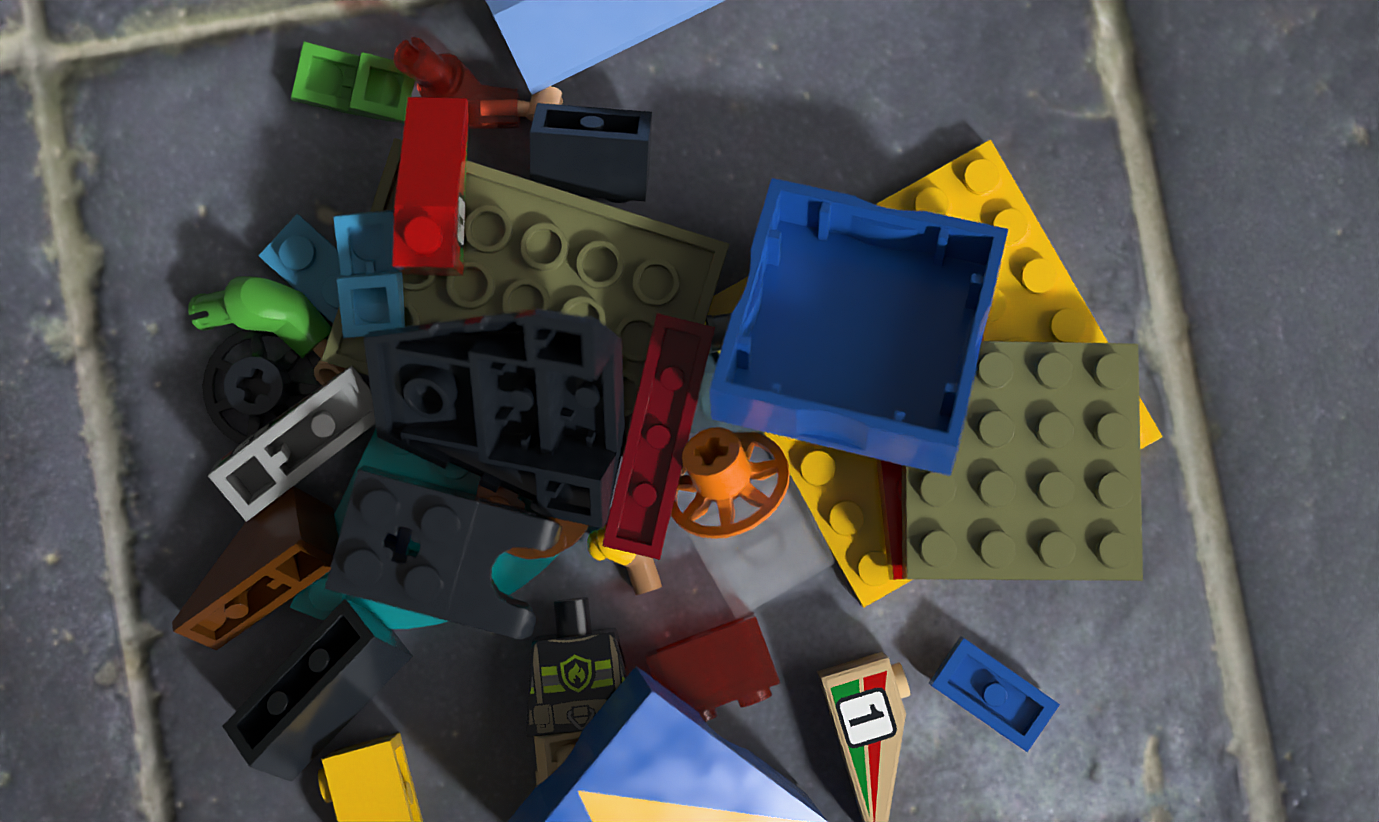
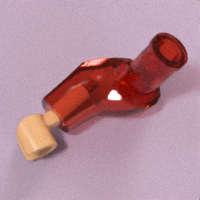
M411 37L412 44L407 39L403 40L397 46L394 53L396 68L417 82V89L421 97L467 98L469 129L519 128L520 117H527L533 122L537 103L558 105L563 103L561 90L552 86L532 95L530 102L519 100L517 88L481 84L467 66L455 55L450 53L437 54L418 37Z

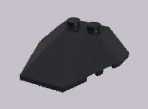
M531 309L369 331L364 337V345L378 438L444 469L450 462L481 477L480 486L495 493L500 486L532 500L530 509L546 517L599 528L604 527L609 514L625 442L622 339L600 320L542 309Z

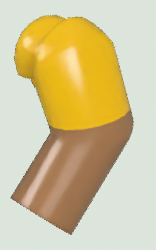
M607 524L603 528L590 533L587 539L589 554L598 561L607 558L626 566L635 595L662 587L653 558L603 547L602 543Z

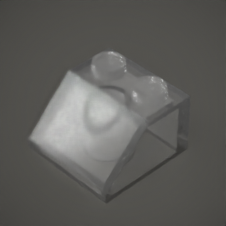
M778 473L765 480L751 479L750 483L770 497L777 484ZM791 475L789 477L788 489L778 508L755 528L728 538H704L688 533L736 619L836 563L812 512ZM738 497L734 500V523L750 517L760 508L752 506L741 497ZM711 502L706 514L693 522L705 526H721L717 503Z

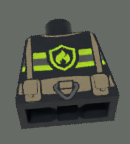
M588 597L554 601L557 634L537 636L532 641L526 722L527 737L582 731L629 675L617 629L592 630Z

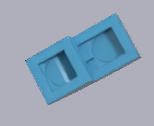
M394 210L337 214L333 216L340 277L336 281L343 338L363 337L369 331L405 327L402 273L393 267Z

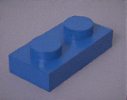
M962 636L959 637L928 683L1027 753L1060 705Z

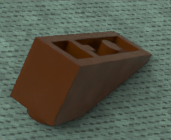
M292 486L244 523L172 621L173 632L217 651L329 572L339 539L333 508Z

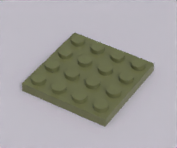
M982 341L951 476L901 464L902 579L1143 581L1138 344Z

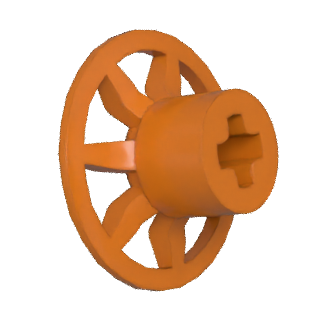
M713 427L695 434L683 449V466L671 517L679 527L688 533L704 538H728L755 528L778 508L788 489L790 477L789 464L782 449L768 437L751 431H731L722 427ZM754 446L769 452L775 459L758 463L749 461ZM778 473L777 484L770 497L750 483L751 479L765 480ZM678 490L697 492L695 499L682 513L678 507ZM738 497H741L750 505L760 508L750 517L734 523V500ZM711 502L717 503L721 526H705L693 522L706 514Z

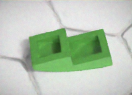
M303 41L291 101L352 115L405 124L408 97H412L418 66L361 52V55L358 56Z

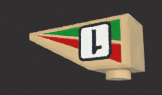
M879 652L817 671L862 822L889 821L906 718L902 698L911 696L901 663L891 665L889 657L883 652Z

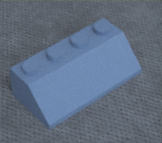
M725 0L484 1L531 95H534Z

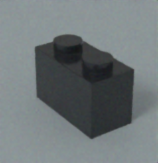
M537 103L530 130V181L581 197L604 198L613 203H626L629 201L646 202L650 169L652 112Z

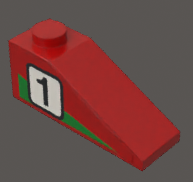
M408 97L394 205L393 267L404 275L463 276L468 141L467 98Z

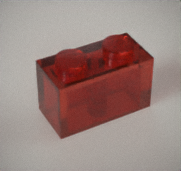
M754 612L651 650L646 654V661L653 679L695 709L705 722L718 716L716 707L735 700L738 701L740 707L759 703L772 696L770 687L780 684Z

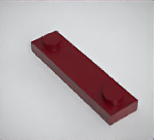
M656 314L602 543L603 547L660 560L683 466L682 453L689 440L715 331L714 326L664 314Z

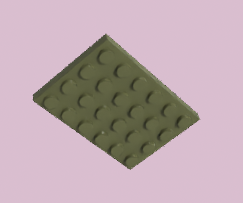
M394 137L370 212L394 210L402 148L401 139ZM467 161L463 276L404 275L402 273L405 327L531 309H542L600 320L622 339L625 442L621 455L623 457L656 314H664L705 324L730 244ZM340 305L321 361L346 369L352 365L358 373L369 376L364 345L365 336L343 338Z

